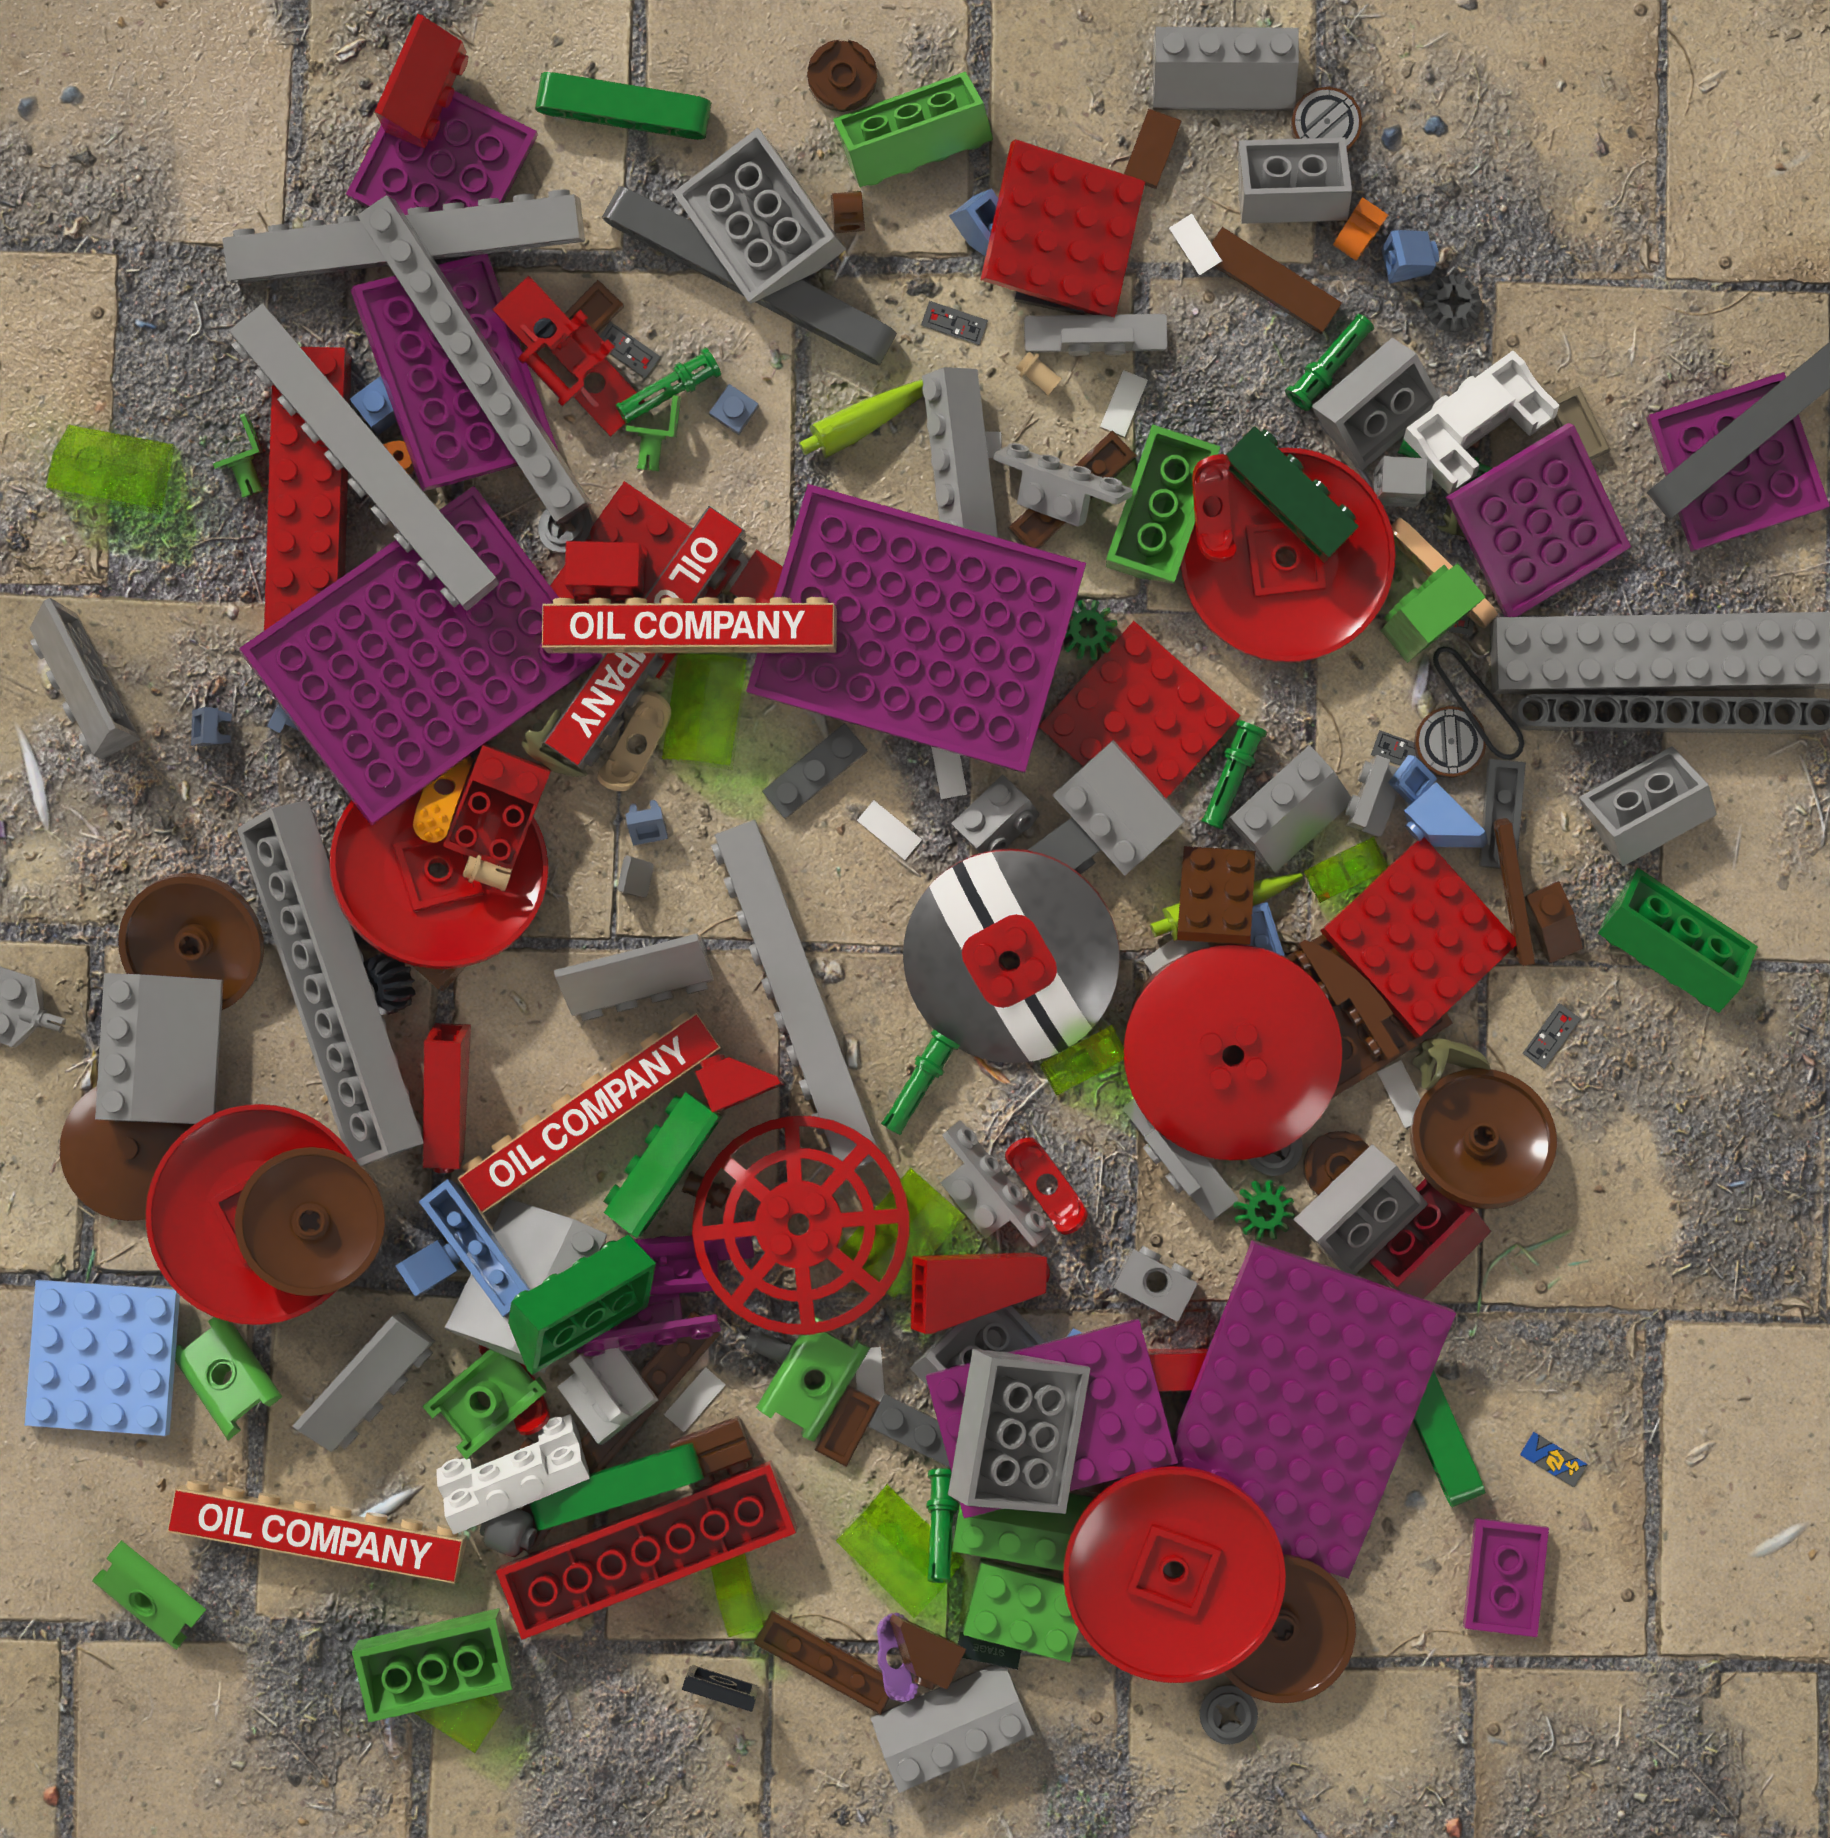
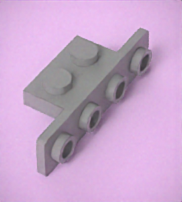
M1165 314L1115 315V318L1105 315L1026 316L1024 319L1025 351L1027 353L1029 351L1031 353L1069 352V355L1084 356L1090 354V352L1122 355L1126 351H1164L1167 348V316Z
M1012 443L994 453L993 460L1023 471L1017 500L1018 505L1077 527L1086 522L1090 496L1112 504H1119L1132 497L1133 489L1122 485V482L1116 478H1102L1093 475L1086 467L1069 466L1060 463L1059 458L1052 455H1038L1030 452L1029 448L1022 444Z
M1134 1098L1124 1105V1112L1148 1143L1143 1149L1156 1165L1160 1161L1165 1164L1170 1171L1165 1177L1178 1193L1185 1190L1209 1220H1214L1231 1207L1234 1202L1238 1201V1197L1206 1157L1181 1148L1163 1136L1146 1119Z
M958 1121L943 1134V1138L964 1164L940 1183L985 1239L1011 1220L1029 1244L1035 1247L1050 1233L1045 1219L1040 1213L1034 1211L1023 1197L1020 1188L1012 1183L1003 1173L998 1161L989 1155L978 1142L976 1134L969 1127H966L962 1121Z

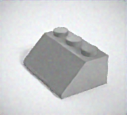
M1345 137L1239 141L1238 198L1241 224L1348 221L1352 186Z
M1391 338L1311 407L1324 430L1356 467L1363 471L1405 435L1408 426L1429 412L1440 397L1417 353Z
M1114 740L1053 794L1054 798L1124 875L1145 859L1185 821L1180 813Z
M1309 745L1231 815L1226 822L1253 851H1256L1258 857L1269 869L1276 873L1347 808L1351 796L1334 770Z
M1673 746L1579 797L1583 808L1605 847L1622 866L1717 815L1709 785Z
M1372 1144L1294 1220L1341 1271L1355 1275L1419 1214L1428 1203L1400 1169Z

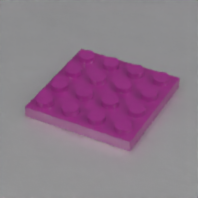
M454 91L449 107H443L439 115V131L433 141L428 140L425 149L385 133L381 125L346 192V196L368 208L388 195L396 200L405 215H408L407 209L415 207H429V212L442 211V205L448 203H464V208L478 206V200L498 198L499 203H504L538 133L536 130Z
M1785 372L1648 415L1646 420L1665 476L1786 378ZM1799 414L1678 513L1691 552L1830 507Z
M1570 423L1565 424L1446 497L1504 617H1517L1631 548L1575 426Z

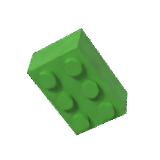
M980 1558L963 1625V1635L1070 1663L1078 1627L1067 1604L1064 1580Z

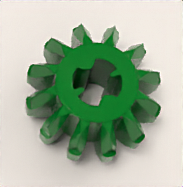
M1079 600L1077 603L1079 613L1074 609L1065 636V640L1070 639L1071 641L1066 644L1064 651L1069 653L1074 647H1077L1079 649L1076 654L1077 660H1082L1085 650L1089 651V657L1092 661L1096 660V647L1102 653L1107 654L1110 648L1105 641L1115 642L1117 639L1116 634L1106 631L1117 627V620L1105 621L1104 619L1109 616L1111 610L1107 607L1099 614L1096 612L1099 606V602L1093 600L1090 610H1086L1084 600ZM1085 623L1086 626H1088V623L1095 626L1093 631L1094 637L1089 638V634H1087L1086 638L1080 635L1082 629L1080 624Z
M1272 1180L1265 1181L1263 1192H1261L1259 1183L1252 1181L1251 1188L1254 1194L1251 1195L1247 1190L1241 1188L1239 1194L1247 1200L1246 1203H1233L1234 1208L1244 1209V1214L1235 1216L1234 1221L1241 1223L1248 1220V1223L1242 1229V1233L1245 1235L1251 1233L1256 1226L1255 1240L1261 1241L1263 1239L1265 1229L1269 1238L1275 1240L1277 1239V1233L1274 1227L1277 1226L1280 1230L1287 1232L1289 1227L1281 1221L1282 1218L1294 1219L1295 1213L1284 1211L1283 1208L1294 1203L1293 1198L1279 1199L1285 1193L1286 1188L1284 1186H1279L1272 1194ZM1262 1200L1264 1204L1272 1205L1273 1208L1272 1213L1268 1212L1271 1216L1266 1220L1263 1216L1255 1214V1208H1260L1257 1204Z

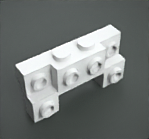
M1511 351L1476 378L1474 376L1468 377L1460 385L1458 391L1451 396L1445 395L1438 399L1429 412L1406 428L1404 440L1422 458L1427 459V469H1432L1433 479L1450 495L1477 476L1480 464L1466 449L1510 417L1531 436L1556 417L1560 405L1535 380L1525 361L1514 351Z
M571 1414L549 1419L547 1424L538 1431L539 1442L477 1468L471 1456H469L467 1459H452L441 1468L436 1469L438 1489L444 1499L445 1519L453 1535L590 1479L579 1430Z

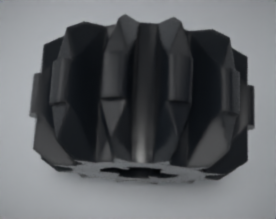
M384 953L363 962L369 982L374 987L375 1000L381 1015L394 1014L412 1005V997L416 995V992L412 987L415 979L411 977L410 966H405V963Z

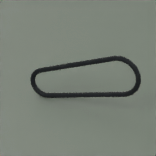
M1446 646L1438 648L1433 655L1434 666L1487 747L1502 759L1512 760L1517 758L1524 748L1523 735L1518 726L1455 649ZM1441 652H1449L1455 656L1515 731L1519 741L1518 750L1510 755L1504 754L1493 746L1441 668L1438 661Z

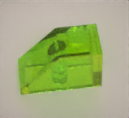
M1372 837L1305 870L1304 873L1309 881L1311 890L1315 893L1319 903L1382 873L1388 867V864L1375 838Z
M1111 1025L1039 1065L1057 1096L1124 1060V1047Z
M746 1553L711 1566L716 1596L728 1638L764 1627L765 1617Z
M487 1695L414 1713L467 1749L476 1753L503 1712V1709L498 1706L499 1701L494 1696Z

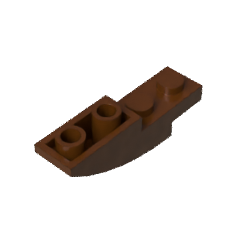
M1307 940L1296 944L1295 946L1299 951L1294 954L1296 960L1303 970L1312 972L1318 982L1317 984L1321 987L1331 1005L1334 1007L1346 1000L1349 1006L1345 1008V1011L1355 1027L1359 1025L1363 1027L1368 1036L1364 1039V1042L1375 1058L1380 1056L1383 1061L1399 1054V1049L1381 1022L1393 1015V1012L1375 988L1355 968L1325 948Z

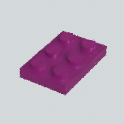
M1474 1518L1463 1627L1465 1629L1538 1637L1549 1527Z

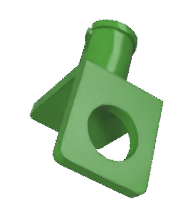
M673 395L669 431L626 426V431L637 432V436L641 437L636 469L647 470L650 455L649 470H660L659 462L662 439L666 440V436L677 438L681 396Z
M247 413L240 414V418L253 449L213 463L214 469L232 468L242 493V498L264 491L252 463V460L255 459L254 456L262 454L264 451L252 420Z

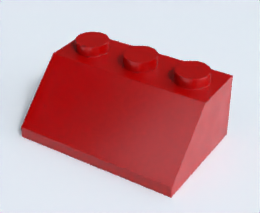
M418 13L375 109V114L385 133L425 149L428 140L433 141L439 131V115L443 107H449L454 95L452 85L456 76H462L469 57L466 55L467 51L461 40Z
M717 1054L701 1061L702 1069L695 1071L712 1113H719L785 1085L781 1077L734 1058H726L723 1054Z

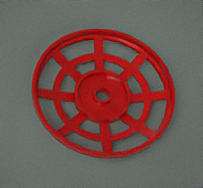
M788 1116L769 1120L750 1128L732 1140L717 1155L706 1171L697 1192L693 1210L692 1236L696 1257L704 1277L714 1293L730 1310L746 1321L769 1331L788 1335H813L833 1331L854 1322L869 1312L887 1294L897 1279L906 1258L910 1239V1212L906 1192L898 1173L887 1156L871 1140L855 1129L834 1120L815 1116ZM800 1127H816L830 1130L850 1139L857 1146L843 1161L824 1151L801 1148ZM785 1128L786 1149L762 1157L747 1170L731 1157L740 1147L755 1137L772 1130ZM868 1154L877 1162L888 1179L895 1197L897 1209L874 1210L873 1201L867 1187L854 1171ZM801 1159L819 1161L831 1166L835 1170L821 1186L813 1182L803 1181ZM786 1160L788 1182L782 1183L770 1191L755 1178L758 1173L767 1167ZM722 1168L737 1182L727 1199L723 1224L703 1226V1211L706 1197L715 1176ZM846 1179L856 1191L863 1211L842 1213L837 1200L834 1198L833 1194ZM746 1189L761 1202L756 1212L755 1221L734 1223L738 1201L742 1192ZM796 1214H803L809 1220V1228L802 1235L793 1234L789 1227L791 1218ZM898 1223V1236L894 1255L885 1275L879 1282L863 1269L873 1248L876 1225ZM864 1226L862 1244L857 1256L852 1260L837 1248L843 1235V1228ZM756 1236L760 1247L765 1252L752 1270L742 1258L735 1238ZM725 1239V1245L731 1261L738 1272L745 1278L732 1296L722 1286L713 1272L705 1251L704 1241ZM829 1259L843 1271L832 1282L812 1289L810 1267L819 1265ZM776 1263L785 1267L795 1268L797 1290L779 1288L767 1283L763 1279ZM852 1280L870 1293L861 1303L846 1313L829 1320L816 1322L813 1300L822 1299L836 1293ZM755 1289L777 1299L798 1302L801 1324H789L770 1320L750 1311L743 1305Z

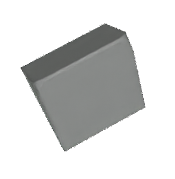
M631 856L624 857L617 887L618 891L642 898L647 897L654 868L653 864Z

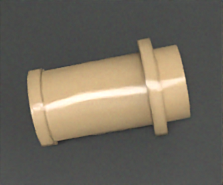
M1029 351L1016 367L1021 372L1019 376L1021 378L1026 376L1049 396L1062 378L1057 376L1038 359L1039 354L1034 356Z
M477 855L476 858L469 856L463 872V877L469 878L468 882L472 883L475 880L505 891L512 869H506L481 860L482 856Z

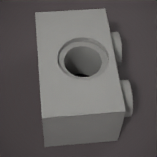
M1384 456L1374 469L1373 490L1383 506L1416 507L1421 499L1426 497V492L1431 491L1433 472L1432 469H1427L1426 458Z
M1143 1245L1140 1251L1131 1248L1112 1287L1178 1322L1198 1285L1197 1282L1191 1280L1193 1272L1175 1262L1172 1268L1159 1263L1161 1255ZM1160 1271L1166 1278L1164 1288L1157 1292L1149 1290L1146 1284L1147 1277L1152 1272Z

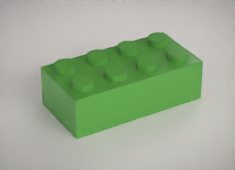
M1458 563L1450 569L1444 564L1430 575L1418 589L1414 588L1388 612L1384 617L1387 623L1380 631L1408 663L1463 619L1486 597Z

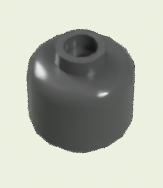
M517 1508L481 1523L480 1535L483 1536L484 1544L487 1548L510 1557H516L524 1549H531L536 1540L537 1529L533 1528L534 1520L532 1515Z

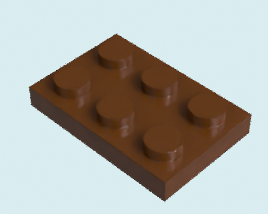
M1184 846L1177 940L1250 945L1256 851Z

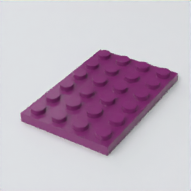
M480 254L439 264L438 267L558 450L526 362L522 364L518 360V357L523 353L518 337L492 310L504 298L488 254ZM396 275L354 285L351 293L422 491L519 466Z
M1139 1318L1009 1352L1090 1367L1070 1491L1126 1477L1143 1470L1178 1463ZM970 1363L926 1374L927 1384L951 1472ZM960 1502L964 1519L1002 1509L967 1506Z

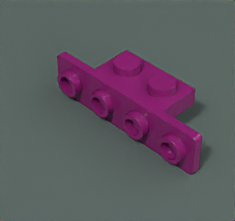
M692 1235L634 1239L656 1263L650 1295L713 1291L704 1277L697 1260ZM752 1236L735 1238L742 1258H754ZM725 1239L704 1241L708 1260L719 1280V1261L731 1260L725 1245Z
M679 1293L653 1295L649 1297L646 1309L611 1328L610 1331H606L582 1345L576 1351L578 1354L583 1353L584 1356L592 1357L605 1353V1350L619 1348L622 1351L636 1350L644 1343L655 1342L657 1345H669L675 1343L677 1338L691 1336L692 1339H706L712 1337L714 1332L721 1331V1327L716 1314L683 1319Z

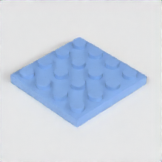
M36 1280L24 1426L159 1436L170 1435L180 1295L174 1289Z

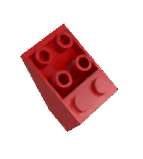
M483 744L443 846L475 858L477 855L482 856L481 860L506 869H513L551 769L489 744Z

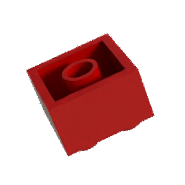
M566 541L565 586L572 596H578V601L589 602L591 598L608 596L613 597L614 602L625 603L626 598L644 597L645 553L639 543Z

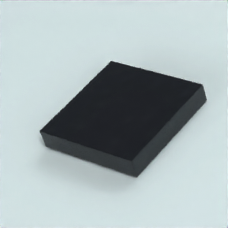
M692 1665L689 1667L682 1690L752 1712L759 1687L740 1679Z

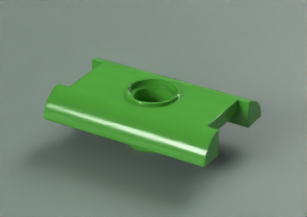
M815 1316L816 1322L824 1321ZM827 1332L799 1335L756 1408L769 1418H772L776 1412L803 1428L801 1432L802 1437L815 1442L871 1348L858 1340L851 1347ZM811 1370H819L823 1373L821 1381L815 1385L806 1384L804 1382L805 1375Z
M213 1317L208 1321L211 1326L210 1329L189 1346L184 1347L179 1344L176 1347L175 1362L229 1441L241 1431L236 1423L239 1418L260 1401L264 1405L271 1407L282 1398V1395L234 1324ZM232 1370L230 1380L224 1384L225 1375Z
M489 1349L422 1407L432 1419L439 1413L445 1417L463 1439L456 1448L467 1459L546 1393L547 1388L540 1376L533 1380L519 1362ZM478 1391L484 1392L489 1396L490 1407H485L479 1403L477 1398Z
M121 1540L106 1558L112 1563L108 1571L102 1569L93 1578L92 1582L175 1650H178L187 1638L181 1632L185 1624L192 1628L202 1617L206 1609Z

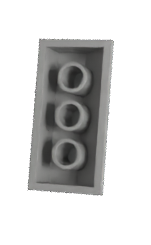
M1156 27L1153 37V110L1294 111L1299 64V28Z
M404 1312L392 1316L294 1423L293 1427L330 1452L336 1450L339 1446L345 1450L359 1435L355 1430L356 1427L364 1419L371 1422L383 1409L384 1406L380 1401L386 1394L390 1392L394 1396L409 1380L404 1376L413 1365L419 1369L433 1354L429 1347L435 1340Z
M997 1665L987 1666L951 1682L948 1690L939 1687L882 1712L881 1715L877 1714L871 1717L884 1759L899 1793L1034 1735L1032 1724L1008 1668Z

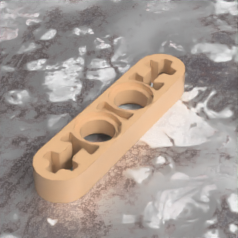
M1397 518L1391 524L1395 545L1428 577L1444 564L1448 569L1453 567L1408 522L1402 518ZM1484 598L1467 616L1480 627L1486 628L1498 616V613L1491 603Z

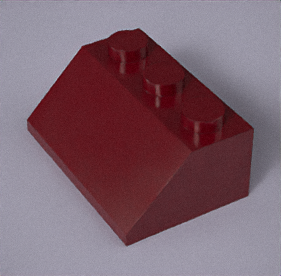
M1426 1179L1415 1189L1428 1205L1368 1261L1393 1289L1424 1299L1492 1232L1472 1207L1448 1199L1433 1188Z

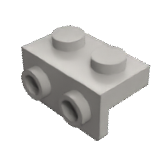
M1376 755L1370 762H1364L1358 777V781L1362 782V786L1358 796L1352 795L1345 815L1350 816L1347 824L1348 827L1375 837L1382 836L1398 794L1388 783L1398 770V768L1389 765L1390 759Z
M1002 774L951 824L979 853L1007 849L1008 845L1022 832L1027 831L1033 825L1040 813L1029 798Z

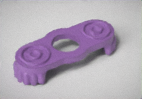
M891 1613L885 1616L877 1626L879 1643L877 1661L882 1670L884 1689L887 1696L894 1701L907 1702L917 1694L918 1684L912 1683L911 1672L905 1668L904 1663L898 1669L891 1668L887 1663V1652L891 1648L899 1649L890 1618L892 1614L901 1618L905 1617L900 1613Z

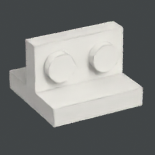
M619 1348L607 1349L604 1354L595 1356L592 1359L579 1355L569 1363L575 1373L558 1386L560 1392L595 1441L600 1445L606 1443L658 1401V1398L624 1351Z

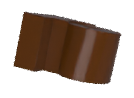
M862 192L832 193L831 208L834 233L865 231Z

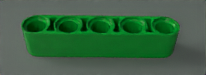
M543 72L540 76L535 110L541 114L703 140L707 134L712 102L695 95L555 72Z
M1433 1370L1414 1416L1413 1423L1449 1505L1453 1508L1486 1492Z
M688 1443L589 1474L590 1479L529 1503L537 1531L698 1482L704 1479V1475L694 1444Z

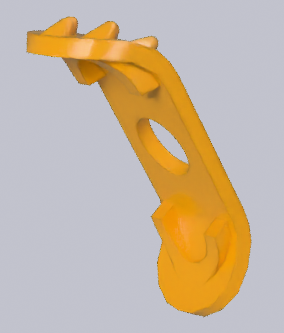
M468 756L424 788L413 822L415 833L422 840L434 843L441 841L447 836L464 785L475 759L471 758V756ZM440 779H448L454 783L455 789L450 794L442 795L435 791L434 784Z

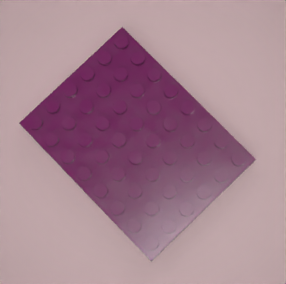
M807 484L774 597L791 598L792 603H806L807 598L824 597L828 598V603H834L837 609L836 653H757L746 692L1025 773L1085 572L1086 563Z
M475 486L439 510L500 583L468 611L461 604L454 608L440 592L445 586L436 576L430 580L417 565L422 559L415 550L412 549L407 553L399 542L395 540L239 648L241 655L371 826L480 749L483 744H487L582 676L603 658L601 653H547L542 648L543 604H553V599L559 597Z
M1252 1240L1172 1440L1178 1463L1168 1466L1204 1470L1234 1483L1249 1494L1269 1517L1281 1543L1283 1555H1294L1308 1559L1322 1566L1329 1573L1349 1579L1455 1318V1311Z

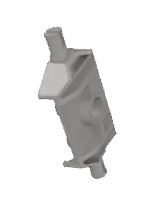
M0 967V1043L16 1048L29 1038L37 1027H45L61 1033L64 1027L51 1023V1021L65 1025L66 1018L49 1014L47 1010H44V997L40 980Z

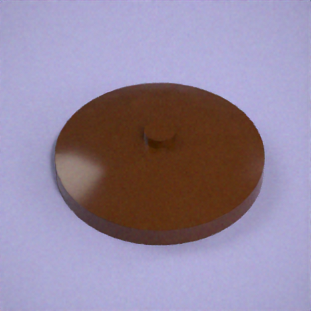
M180 873L163 877L153 882L132 900L120 924L118 946L121 962L126 974L223 980L222 1010L235 1004L244 996L256 981L262 967L264 937L254 910L234 888L210 876Z
M1472 1068L1449 1074L1440 1079L1433 1088L1427 1090L1421 1098L1412 1118L1410 1143L1414 1160L1420 1172L1439 1193L1456 1203L1468 1207L1497 1209L1514 1205L1524 1200L1543 1183L1556 1156L1557 1134L1554 1120L1546 1104L1526 1083L1501 1071Z
M96 1086L75 1104L63 1126L60 1138V1161L64 1176L75 1195L93 1211L117 1220H145L150 1184L160 1161L171 1145L194 1124L95 1119Z
M316 1147L286 1151L260 1166L244 1186L235 1214L237 1242L250 1268L269 1285L287 1293L303 1296L328 1294L346 1287L359 1278L375 1259L381 1246L385 1229V1212L382 1198L369 1174L351 1158L333 1150Z
M1283 1555L1286 1572L1285 1591L1279 1615L1271 1631L1260 1646L1244 1661L1223 1672L1237 1688L1246 1694L1271 1703L1300 1702L1325 1691L1345 1670L1355 1645V1616L1350 1600L1342 1586L1322 1566L1294 1555Z

